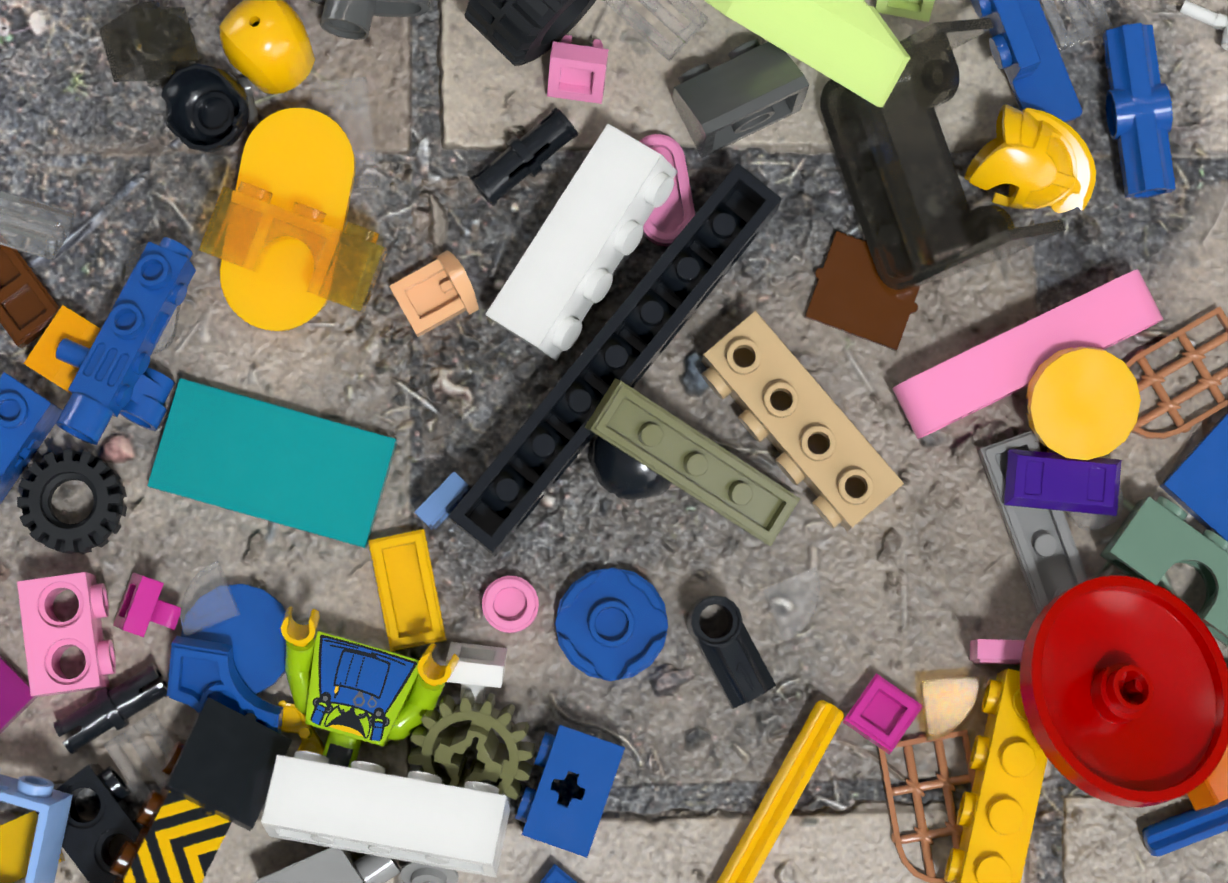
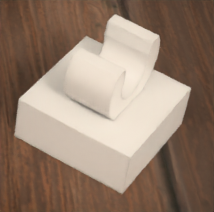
M451 642L446 666L454 653L458 655L459 662L447 682L462 684L460 704L465 690H472L475 702L483 703L486 686L502 687L507 648Z

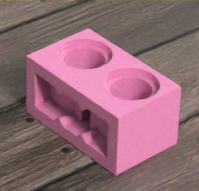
M88 572L18 581L17 587L31 696L44 697L110 687L108 675L116 673V658L112 641H104L101 618L109 616V601L105 584H97L96 575ZM72 590L79 601L78 611L72 619L61 622L53 611L54 600L61 592ZM77 646L85 655L86 665L79 676L70 679L63 674L60 668V659L68 648Z

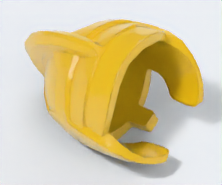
M1004 104L1000 108L996 120V138L988 142L976 154L969 164L964 178L970 184L983 190H989L1001 184H1010L1008 196L994 192L991 202L1026 210L1050 206L1054 212L1063 213L1076 207L1081 211L1085 209L1095 187L1096 168L1087 144L1070 125L1054 115L1041 110L1025 108L1021 111Z

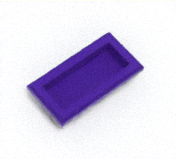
M1008 449L1003 505L1117 516L1122 460L1099 457L1090 460L1065 458L1058 453Z

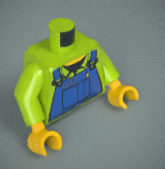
M289 606L281 625V633L286 640L285 672L295 708L306 715L305 724L329 731L322 755L329 759L328 764L350 768L351 762L357 760L362 741L379 746H387L389 740L405 739L416 727L422 724L421 718L426 710L435 709L445 682L450 678L459 662L458 655L454 653L447 666L438 665L432 658V652L436 647L434 643L428 646L420 660H416L320 631L317 632L314 639L320 614L317 609L313 608L309 617V624L301 625L293 620V606Z

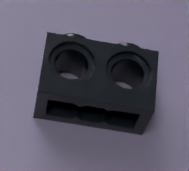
M88 764L56 789L73 795L62 847L89 883H114L117 876L109 872L113 863L109 854L110 842L117 834H124L135 843L143 825L136 821L137 814L125 799L130 794V790L120 775L111 766L103 770L99 764ZM84 788H89L96 792L101 802L100 812L92 821L82 819L75 810L76 796Z

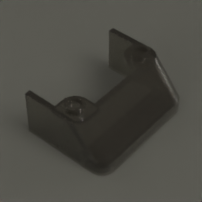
M990 18L933 23L900 41L911 58L883 107L875 106L832 79L825 84L820 97L821 113L880 279L892 289L903 290L918 287L1003 259L1066 230L1062 219L1015 228L1010 215L1003 208L996 205L980 206L970 211L935 108L951 100L959 86V68L952 50L993 29Z

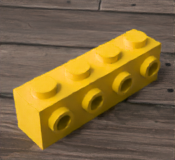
M1008 668L997 673L996 680L989 679L984 692L982 712L987 713L988 717L984 735L976 736L970 755L969 768L976 770L971 792L964 791L960 801L957 825L963 826L959 848H951L944 875V881L948 883H1021L1048 758L1037 743L1025 715L1021 698L1020 671Z

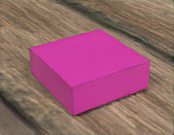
M876 673L845 717L843 723L890 755L922 710L923 705Z

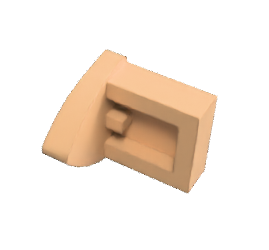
M444 251L437 255V260L389 286L417 338L465 311L470 315L479 310L476 295L462 264L450 251Z

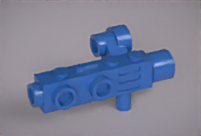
M163 237L159 245L148 241L92 347L88 348L67 338L60 342L56 350V358L79 368L68 389L72 394L56 422V425L61 429L93 445L98 444L112 416L118 417L119 414L143 428L152 431L157 430L167 411L163 405L175 382L166 375L148 368L150 356L176 307L184 301L187 287L196 272L195 267L190 262L193 252L189 248L167 237Z

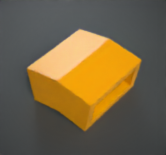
M62 305L23 364L72 394L68 389L79 368L56 358L57 347L64 338L91 348L101 329Z

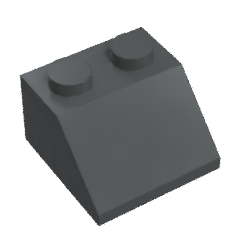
M754 39L733 49L728 54L729 61L710 69L708 63L701 64L686 71L678 78L680 84L674 87L672 100L701 158L801 111L809 83L802 71L784 50L769 41L760 45L758 39Z

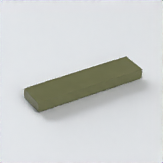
M614 379L585 426L586 429L768 546H772L800 501L799 497L618 379Z

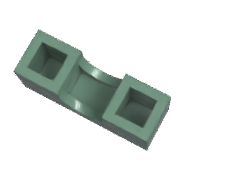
M1149 496L1139 500L1100 556L1126 575L1152 582L1154 585L1159 583L1167 570L1175 563L1186 564L1197 570L1206 586V598L1197 615L1207 626L1212 636L1228 647V541L1205 529L1203 534L1184 522L1187 513L1165 497L1159 496L1156 501Z

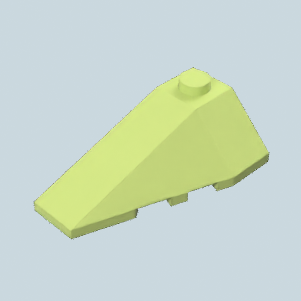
M704 0L728 18L877 107L884 106L911 58L875 7L868 5L865 0Z

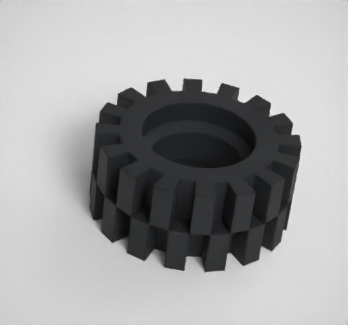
M62 449L63 453L56 454L51 452L44 455L45 460L40 464L34 462L30 466L29 470L32 473L28 479L22 478L19 485L23 489L22 497H17V507L22 509L23 516H20V520L23 526L28 527L31 531L29 535L36 541L41 542L45 547L62 553L85 554L92 552L91 549L96 546L103 547L109 542L107 538L112 533L117 534L122 527L118 524L121 516H126L127 507L123 505V498L127 497L125 487L121 486L119 482L121 478L115 470L108 466V463L85 451L78 452L73 449ZM71 480L82 481L92 491L94 498L92 511L87 518L79 523H63L55 516L52 510V496L61 484Z

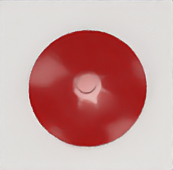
M1110 575L1084 581L1064 591L1049 602L1036 617L1026 637L1021 655V698L1025 715L1037 743L1054 767L1067 780L1090 796L1104 802L1125 807H1148L1168 802L1193 791L1212 774L1228 745V668L1211 632L1186 603L1168 590L1154 585L1152 582L1130 576Z

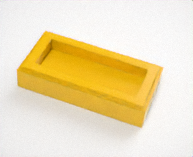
M421 529L368 540L390 652L447 641L425 530Z

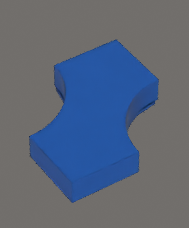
M176 636L171 644L167 696L169 698L187 704L199 713L204 701L209 697L243 715L253 713L256 716V722L281 734L284 707L264 701L244 684L235 667L233 645Z

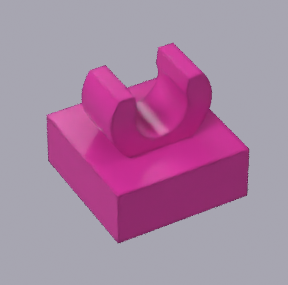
M133 572L113 626L144 637L150 621L175 630L183 608L158 599L164 583Z

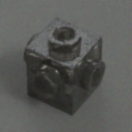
M157 1L140 3L132 6L99 29L114 82L147 81L149 87H162L176 70L192 65L200 60L185 7L161 8L160 3Z

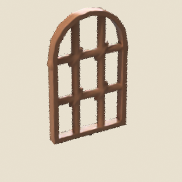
M1221 306L1149 348L1138 350L1135 356L1125 363L1129 368L1137 361L1145 375L1141 376L1143 380L1137 383L1139 392L1152 385L1161 402H1157V408L1137 419V423L1131 431L1132 433L1144 439L1163 440L1181 432L1187 433L1193 425L1228 406V399L1224 398L1218 388L1222 384L1220 381L1228 377V366L1211 376L1201 360L1206 358L1204 354L1228 341V318ZM1216 315L1226 332L1195 349L1186 332ZM1178 337L1185 349V352L1181 353L1183 357L1154 373L1145 356ZM1193 362L1202 377L1197 380L1200 383L1170 399L1161 384L1165 382L1164 378ZM1208 388L1218 405L1185 423L1177 409H1181L1180 404ZM1166 412L1169 413L1177 426V429L1165 433L1147 432L1140 428Z
M967 730L932 736L921 734L914 739L899 741L895 748H904L909 779L905 780L907 785L891 787L885 751L877 747L893 832L891 834L892 842L895 844L901 863L913 876L928 883H948L944 881V878H936L930 844H934L932 839L951 836L953 848H959L963 826L957 825L952 791H956L954 786L970 783L972 789L975 779V770L969 768L971 747ZM962 737L968 774L949 777L943 740ZM934 741L940 774H936V780L919 782L912 745ZM942 788L948 822H945V828L927 830L922 797L925 796L924 791ZM912 793L918 827H914L916 833L900 835L893 796ZM921 842L926 875L918 872L908 862L902 844Z

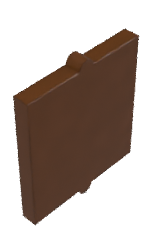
M836 231L823 268H818L815 272V278L818 282L804 318L897 351L910 314H914L918 310L915 299L928 264Z

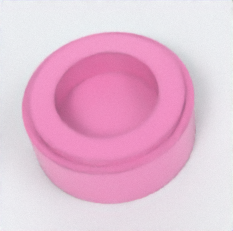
M504 576L493 581L485 590L482 599V610L486 620L495 629L505 633H517L525 630L534 622L539 610V600L535 589L529 582L517 576Z

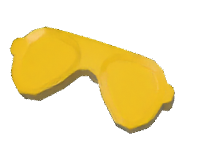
M288 700L280 701L278 706L284 707L281 731L297 733L301 737V743L297 751H308L322 755L325 747L314 727L305 724L306 715L297 710L294 703Z

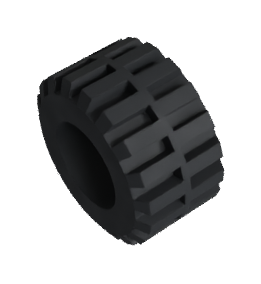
M469 0L465 18L514 66H521L539 58L550 50L553 41L559 42L582 19L596 0Z

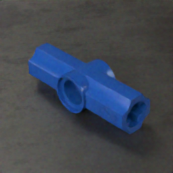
M1135 23L1105 30L1102 37L1110 87L1106 94V118L1110 136L1112 139H1117L1125 198H1147L1173 192L1176 186L1168 136L1173 122L1172 102L1167 85L1165 83L1161 84L1153 25Z

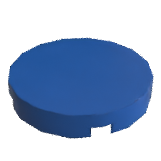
M609 568L591 571L571 584L560 600L555 626L559 646L574 667L589 677L616 681L632 678L652 665L664 647L668 621L665 603L650 582L635 572Z
M245 584L220 586L202 596L187 614L181 636L233 645V659L237 672L244 684L255 695L276 684L285 674L286 640L281 633V625L286 610L283 604L266 590Z

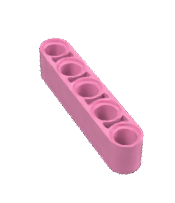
M1136 269L917 374L892 389L917 439H920L1028 387V383L1039 365L1059 350L1081 346L1097 347L1105 350L1164 319L1139 270Z

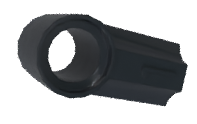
M706 596L699 598L691 605L686 618L688 632L697 642L732 709L752 701L776 686L742 622L740 609L733 601L723 596ZM710 605L720 606L728 616V627L722 635L715 638L705 635L699 624L702 611Z

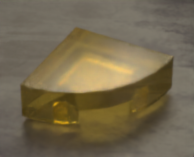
M979 677L924 680L921 682L920 689L926 741L948 735L968 717L977 699Z

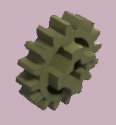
M465 690L461 704L456 705L455 701L447 694L440 701V713L435 709L426 710L421 718L424 726L416 727L412 733L410 740L418 745V747L411 750L408 763L422 765L423 767L418 771L439 776L442 778V784L464 788L465 782L468 781L482 782L486 779L493 781L488 784L499 788L500 795L504 793L506 796L516 800L522 789L519 780H529L533 766L526 762V760L533 757L535 744L521 741L527 735L530 726L527 721L516 724L512 723L511 718L515 710L513 704H509L499 711L494 708L495 694L489 693L483 703H476L472 690ZM472 720L458 728L451 726V724L459 721ZM493 729L500 734L505 744L499 742ZM474 737H478L479 741L476 747L478 750L477 758L472 761L470 769H466L465 765L468 759L466 757L467 747L471 746ZM439 763L444 765L449 776L443 771Z

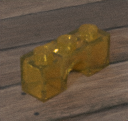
M242 181L238 191L225 186L222 187L199 251L259 273L267 252L275 244L284 240L301 241L308 246L314 259V272L307 292L365 313L388 252L385 247L376 244L380 234L350 222L347 223L344 232L323 224L326 213L298 202H294L291 211L270 204L273 193Z

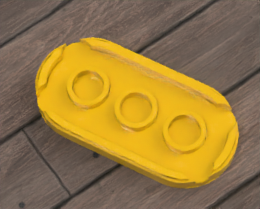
M288 108L269 115L250 133L242 154L221 260L220 282L224 297L231 309L250 325L268 331H288L309 322L326 306L334 285L355 178L356 160L350 141L342 128L330 117L316 110Z

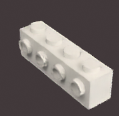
M607 124L485 315L507 331L557 361L561 353L570 349L579 338L582 331L581 322L592 305L600 302L608 293L613 281L612 274L624 255L632 253L640 243L643 236V226L654 208L663 205L670 196L674 186V177L678 171L660 153L612 125Z
M296 751L294 758L277 755L261 820L263 827L270 837L497 877L510 813L507 796L500 795L499 788L476 781L465 782L464 788L442 784V778L421 771H410L407 778L385 774L386 769L384 767L365 761H353L350 768L328 764L329 759L327 757L308 751Z

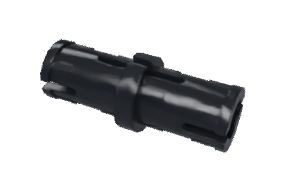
M555 107L548 116L520 139L513 136L507 141L506 146L508 149L479 173L470 177V180L486 201L494 206L501 197L529 174L535 177L543 171L541 164L571 139H575L578 136V132L568 118Z
M151 663L146 669L112 690L108 687L102 688L95 693L97 699L65 718L55 721L53 725L59 737L78 726L82 727L80 732L62 742L71 754L76 753L79 748L98 738L111 728L115 727L119 731L129 725L128 718L160 699L168 697V685L165 680L146 692L142 690L145 685L162 676L157 667Z

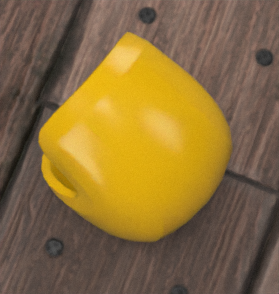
M244 0L237 4L219 25L221 45L230 64L264 93L280 94L292 90L307 78L313 68L315 58L305 26L300 16L285 0ZM255 22H260L257 26H252Z

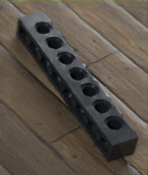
M737 163L448 516L451 522L496 557L594 437L595 434L586 429L585 426L614 379H618L634 388L776 214L782 198Z

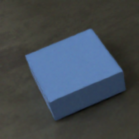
M454 471L414 513L431 530L433 528L436 530L469 492L470 487Z

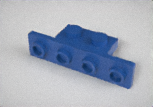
M971 0L979 18L984 17L991 34L989 46L993 59L1000 70H1005L1020 110L1022 111L1025 108L1041 110L1054 115L1065 123L1079 118L1082 114L1081 105L1039 0Z

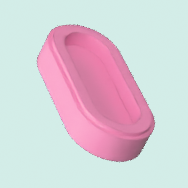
M653 134L642 138L639 142L663 155L678 172L674 177V186L670 196L663 205L654 208L643 226V234L652 243L668 247L695 216L683 149L673 138L662 134Z

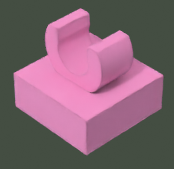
M565 35L561 42L553 41L547 96L602 104L609 49L603 48L602 41L594 39L592 47L572 44V36Z

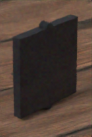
M208 697L202 705L164 789L202 807L201 811L206 816L214 813L251 831L266 801L277 755L286 756L292 740L256 722V716L253 713L243 715Z

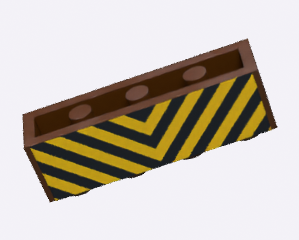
M178 741L162 767V772L170 776L184 743ZM164 787L160 793L152 790L136 818V821L142 824L143 827L135 843L133 844L127 840L111 865L109 872L117 876L114 883H202L232 822L214 813L208 816L204 815L201 811L202 807L164 789Z

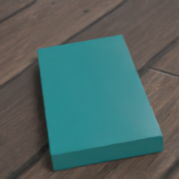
M179 378L147 486L152 489L367 549L368 540L398 441L391 437Z

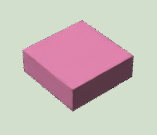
M1025 640L970 641V661H973L974 664L1020 665Z

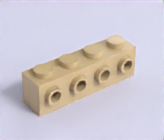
M756 311L703 354L701 362L707 368L701 373L703 379L722 400L728 395L734 399L744 411L738 416V419L745 429L759 443L764 438L770 441L781 454L775 459L778 467L796 486L801 481L806 483L818 497L812 502L813 507L831 528L834 529L838 524H841L848 532L904 484Z

